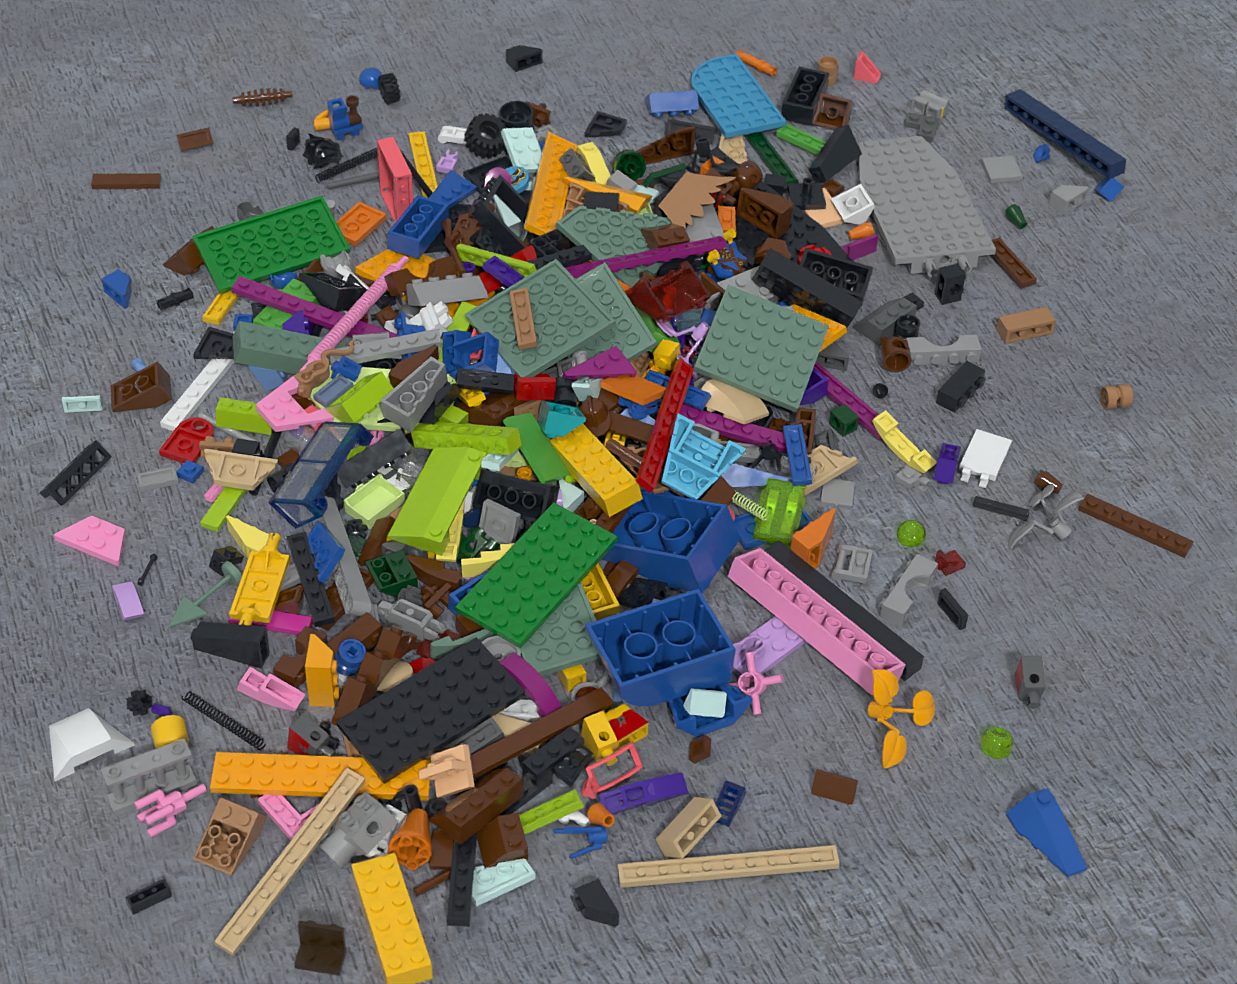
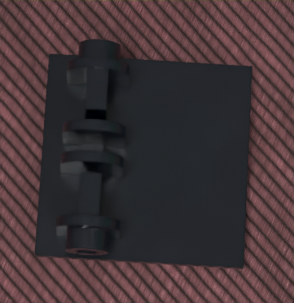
M637 578L621 593L617 601L619 604L637 608L651 604L653 598L661 600L666 596L665 587L668 583Z

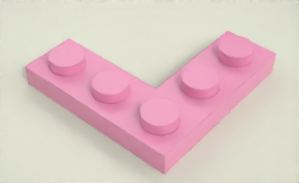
M263 795L258 798L259 806L290 840L294 838L318 806L316 805L300 815L283 795Z

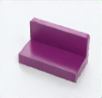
M875 234L841 246V248L852 260H856L876 252L878 236Z

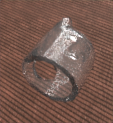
M309 424L301 425L299 429L287 430L284 436L285 445L307 460L315 455L322 445L328 444L327 440Z

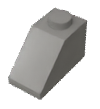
M1062 185L1051 192L1049 205L1062 214H1066L1086 201L1089 188L1086 186Z

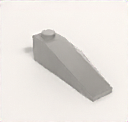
M713 203L701 204L704 216L691 215L693 224L692 226L687 224L686 232L690 242L718 236L724 238L723 229Z

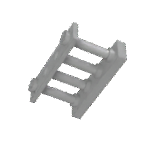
M185 739L100 769L107 788L113 786L114 792L106 796L114 816L135 809V801L157 790H162L166 796L174 791L180 792L197 785V780L190 765L185 766L184 760L192 757ZM176 763L177 769L164 773V767ZM155 771L156 777L143 781L142 775ZM134 779L135 785L122 789L121 783Z

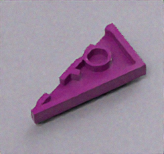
M614 346L565 371L563 378L571 380L587 376L590 379L618 378L619 375L635 377L637 371L620 349Z

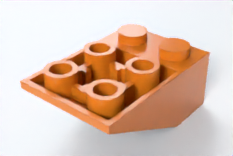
M835 508L824 512L814 522L811 521L805 528L796 531L792 535L791 550L814 569L819 567L831 540L836 514Z

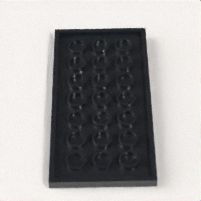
M476 637L351 712L336 723L349 742L385 784L525 697V691Z

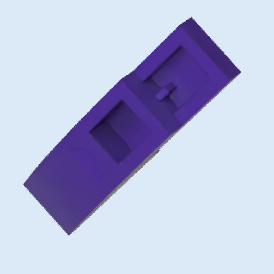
M682 772L619 787V789L599 794L601 804L613 815L689 793Z

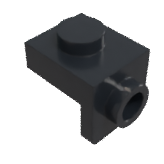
M232 546L215 549L209 567L223 576L222 564L226 561L231 562L233 565L242 563L244 555Z

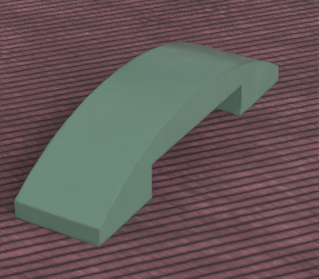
M483 629L455 641H452L450 636L431 643L430 657L432 659H441L476 637L482 642L489 637L497 635L487 629Z

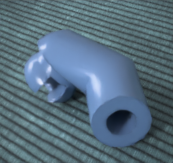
M136 358L131 362V367L137 372L146 367L141 358Z

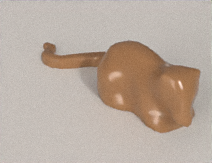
M351 340L349 342L350 347L347 350H324L321 353V360L309 363L304 370L295 374L294 377L299 382L297 388L298 396L310 398L312 389L323 384L330 376L329 360L327 357L331 355L347 356L352 354L355 341Z

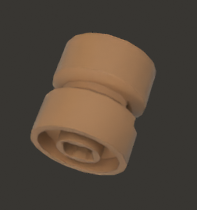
M823 56L819 59L818 71L830 73L828 86H832L837 82L839 61L832 56Z
M1128 383L1118 384L1116 387L1114 385L1102 386L1100 390L1102 407L1105 410L1115 409L1117 406L1119 408L1131 407L1133 403L1131 386Z

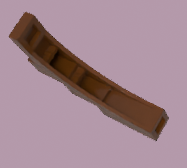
M392 625L391 628H383L376 649L365 653L358 674L356 676H348L331 724L337 726L336 722L370 702L377 688L392 667L411 650L420 649L423 641L418 640L417 635L413 633H403V629Z

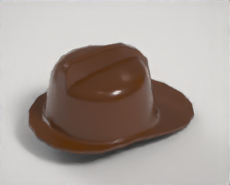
M589 395L588 399L580 407L581 412L586 417V422L583 424L595 437L604 435L611 426L609 407L599 398H593Z

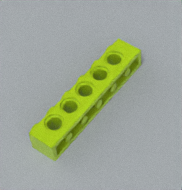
M436 422L434 425L419 423L411 432L414 448L471 447L487 454L511 455L522 446L519 428Z

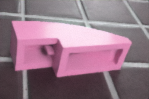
M249 667L237 687L238 691L260 702L290 711H295L306 695L270 673L268 676H265L252 667Z

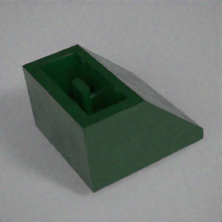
M403 550L365 562L381 593L398 598L400 590L407 588V585L418 588L417 575Z

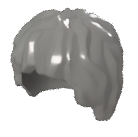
M344 250L333 258L330 256L326 257L324 254L320 255L321 266L325 273L342 279V275L335 270L338 264H341L343 267L347 265L352 271V258Z

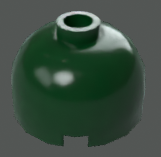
M627 149L619 152L614 157L612 170L613 173L619 170L634 181L639 179V177L642 178L644 175L646 162L637 151Z

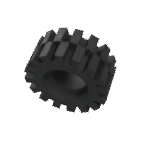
M394 73L380 75L378 84L384 102L389 104L399 101L401 97L400 89Z

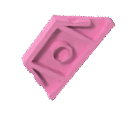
M90 516L55 533L54 538L55 541L119 566L126 533L124 528Z

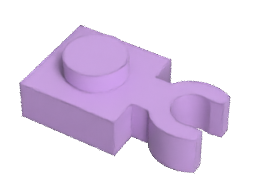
M447 150L446 157L441 156L436 166V171L448 174L450 170L454 172L457 166L458 152L456 151L454 155H450V150Z

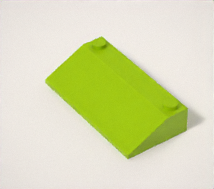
M434 447L387 538L442 556L450 542L449 529L474 480H479L481 469H486L481 467V460L487 453L471 447Z

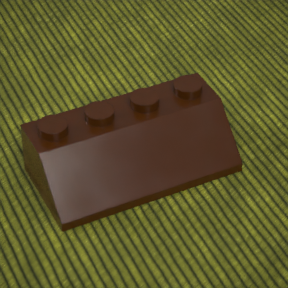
M507 767L490 771L474 784V788L464 791L430 818V822L459 844L464 843L523 796V779Z

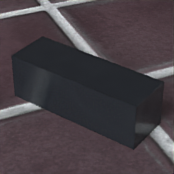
M162 879L125 898L132 915H135L172 897L166 880Z

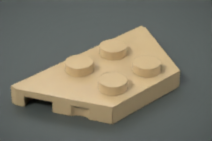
M823 445L818 446L812 450V454H807L808 457H811L809 466L812 484L794 486L795 495H799V499L858 464L857 458L854 456L851 458L843 456L842 452L831 450Z
M204 449V456L214 485L253 491L278 466L277 459Z

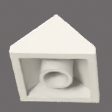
M862 184L831 199L840 216L847 223L860 225L866 222L875 207Z

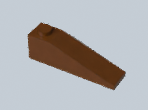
M695 127L679 129L637 150V152L642 155L646 165L694 154Z

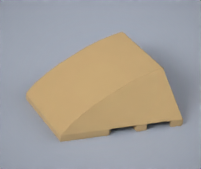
M715 379L707 381L701 388V390L711 394V398L705 406L709 412H721L723 417L742 424H747L769 415L766 406L759 397Z

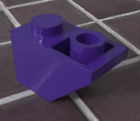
M299 310L282 324L283 330L309 335V330H305V328H308V319L304 317L303 310Z

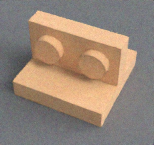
M465 744L431 755L432 763L428 764L426 769L419 771L420 779L434 780L436 797L438 798L475 787L469 746Z

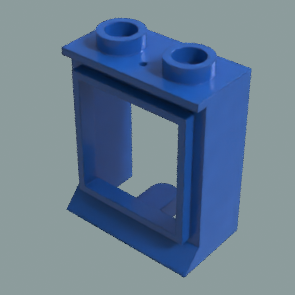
M488 331L453 343L452 347L462 353L461 358L456 357L452 359L453 365L457 368L496 372L499 340ZM484 349L483 361L469 366L470 354ZM458 370L450 372L449 376L456 380Z

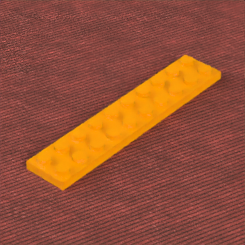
M549 131L545 137L524 224V229L539 236L557 229L555 225L562 219L569 185L563 182V178L569 176L559 158L570 148L576 152L578 145Z
M216 752L210 791L211 793L325 797L346 768H349L365 778L364 785L355 795L356 798L366 791L373 798L392 799L398 791L412 784L417 786L420 799L429 801L430 780L420 779L419 771L426 769L427 765L432 762L431 760H422L384 784L363 757Z

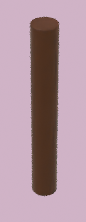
M446 870L413 889L415 895L418 897L450 879L451 870Z

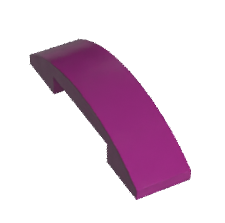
M512 653L499 662L539 708L537 713L541 718L562 708L547 682L522 657Z

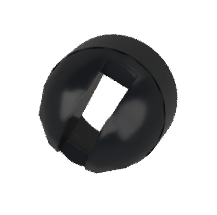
M878 383L873 386L872 393L877 398H885L888 394V387Z

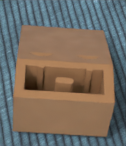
M220 797L193 860L233 875L259 837L267 817Z

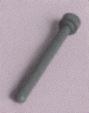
M379 172L329 182L326 184V187L333 189L378 179Z

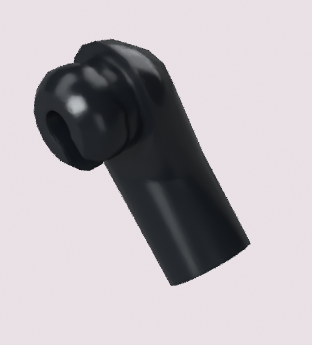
M322 721L319 727L329 734L328 746L336 750L339 747L340 741L331 736V724L327 721Z

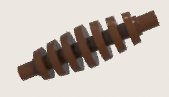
M260 88V94H257L256 89L253 90L254 95L247 91V96L243 92L239 97H232L233 104L240 103L242 106H246L245 102L252 106L254 101L256 106H259V101L262 102V106H266L265 100H268V105H272V99H274L275 104L278 103V99L284 102V99L293 97L292 91H283V88H279L280 92L273 88V93H270V88H266L267 94H264L263 88Z

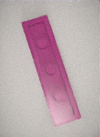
M273 611L270 623L253 621L251 626L266 627L269 631L299 635L305 626L311 628L312 617ZM230 616L228 618L229 624H239L240 620L230 619Z

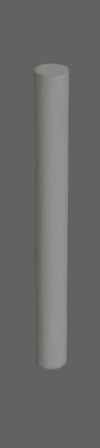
M203 412L198 414V418L206 419L212 426L235 438L257 441L236 429L217 427L215 418Z

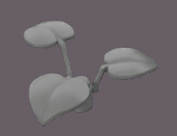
M1049 484L1043 491L1032 498L1029 506L1032 508L1041 501L1053 518L1049 523L1050 528L1035 520L1025 522L1011 534L1009 538L1011 550L1015 543L1028 533L1034 525L1048 531L1050 534L1055 533L1060 540L1067 537L1072 529L1063 519L1060 511L1084 499L1078 491L1071 492L1052 511L1044 501V498L1052 493L1054 485Z

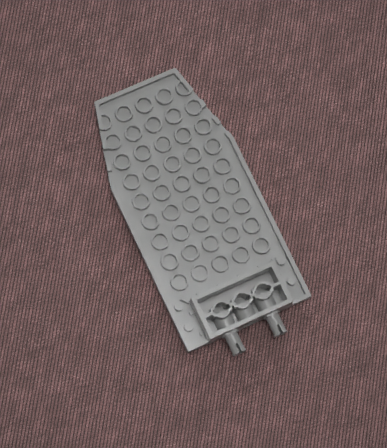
M922 136L859 142V148L862 152L859 156V184H862L874 203L875 207L871 213L895 264L906 263L910 274L927 272L929 277H932V275L935 277L938 275L940 267L957 263L968 274L972 271V268L977 267L978 256L995 255L996 248L957 172Z

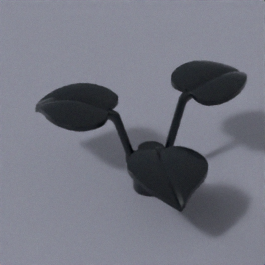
M699 138L696 140L697 150H694L690 173L694 172L697 155L700 157V163H705L710 159L713 165L712 168L721 175L738 169L732 163L723 162L716 164L714 162L713 156L724 161L727 159V155L718 146L710 150L709 138ZM678 171L665 177L661 176V179L669 184L676 185L686 171Z

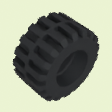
M481 113L473 117L465 132L464 142H466V147H469V151L471 153L474 152L475 156L478 157L479 155L483 159L485 157L487 159H491L492 156L494 158L497 157L505 146L501 131L508 127H505V122H501L502 119L496 118L494 114L491 116L489 113H485V115ZM481 133L488 134L492 139L485 138Z

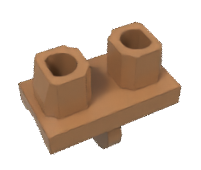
M207 436L204 441L199 443L201 458H205L204 449L232 453L234 447L233 438L225 437L223 442H216V438Z

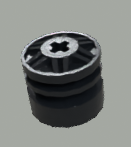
M518 100L507 102L501 106L499 118L502 119L501 122H505V127L533 128L534 131L533 108L530 104Z

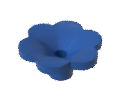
M1044 143L1037 147L1033 155L1037 163L1050 158L1048 144Z

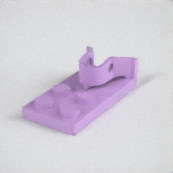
M774 616L742 641L733 644L736 651L732 671L739 677L746 673L745 653L753 652L755 669L763 675L806 643V641L779 618Z

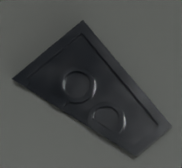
M208 327L193 354L194 359H234V333Z

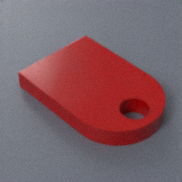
M189 418L182 421L159 449V455L181 463H185L186 460L196 463L201 457L200 441H204L207 436L214 437L212 424L203 418ZM197 426H203V427L200 428V429H196V428H195V427H197Z

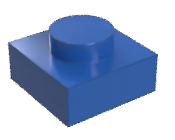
M186 460L176 472L177 477L194 483L204 472V468L197 463Z

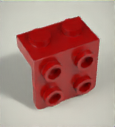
M514 374L516 400H554L555 377H550L548 374H537L534 377H518Z

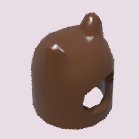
M881 337L880 352L883 367L890 372H901L911 365L912 359L906 340L901 337Z

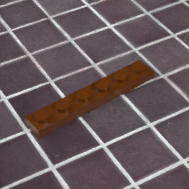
M1087 494L1079 505V511L1183 558L1186 557L1193 545V540L1092 495Z

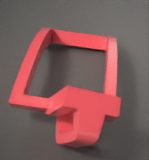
M629 742L616 752L586 767L589 778L584 782L581 792L584 797L596 798L597 793L623 781L643 767L634 742ZM629 749L636 767L600 787L593 768L602 765Z

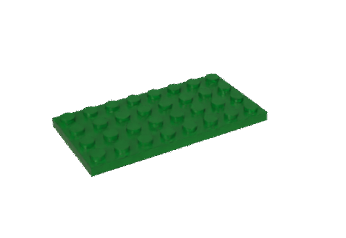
M323 196L192 236L193 242L219 294L231 291L239 276L259 282L270 278V275L278 276L309 266L315 259L321 262L320 255L322 254L333 258L343 250L346 253L350 252V247Z
M553 503L456 605V612L521 649L618 542V536Z

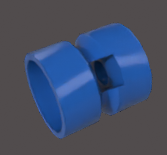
M347 639L341 643L334 657V660L338 662L337 672L339 674L351 676L358 671L366 653V649L360 641Z

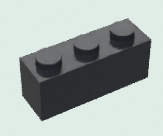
M966 361L938 390L936 404L955 413L965 405L969 397L972 398L978 388L984 385L985 370Z

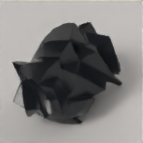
M308 134L310 138L304 144L305 151L302 156L308 159L309 164L314 163L313 169L326 167L334 161L340 162V158L343 155L337 142L332 141L330 138Z

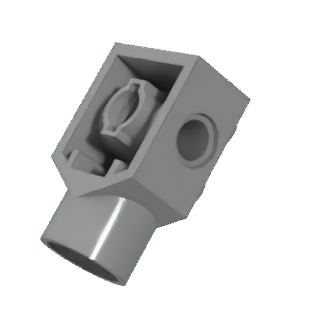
M365 791L355 799L354 804L347 811L339 816L338 820L334 823V832L320 845V848L342 868L354 855H367L398 821L382 804Z

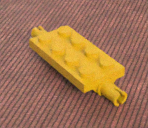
M270 533L266 546L259 552H250L229 612L230 619L240 620L238 625L251 626L253 621L270 623L291 560L290 555L281 554L277 550L281 540V535L275 533L274 538H272L273 533Z

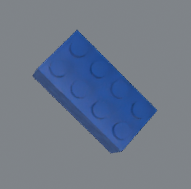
M417 195L388 231V249L420 258L443 229L441 223L445 219H449V204Z

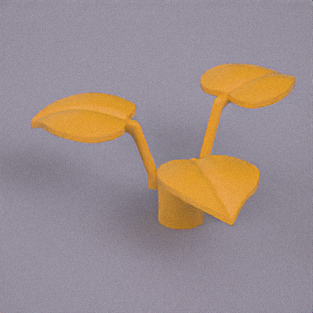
M875 669L872 670L875 701L869 704L868 715L871 718H876L877 722L883 723L891 729L884 738L882 756L883 768H889L904 759L907 751V742L904 736L899 735L900 731L885 720L890 718L893 712L914 713V723L919 726H925L934 717L935 701L931 693L922 690L917 692L913 698L914 709L892 708L888 703H891L892 697L898 693V679L888 670Z

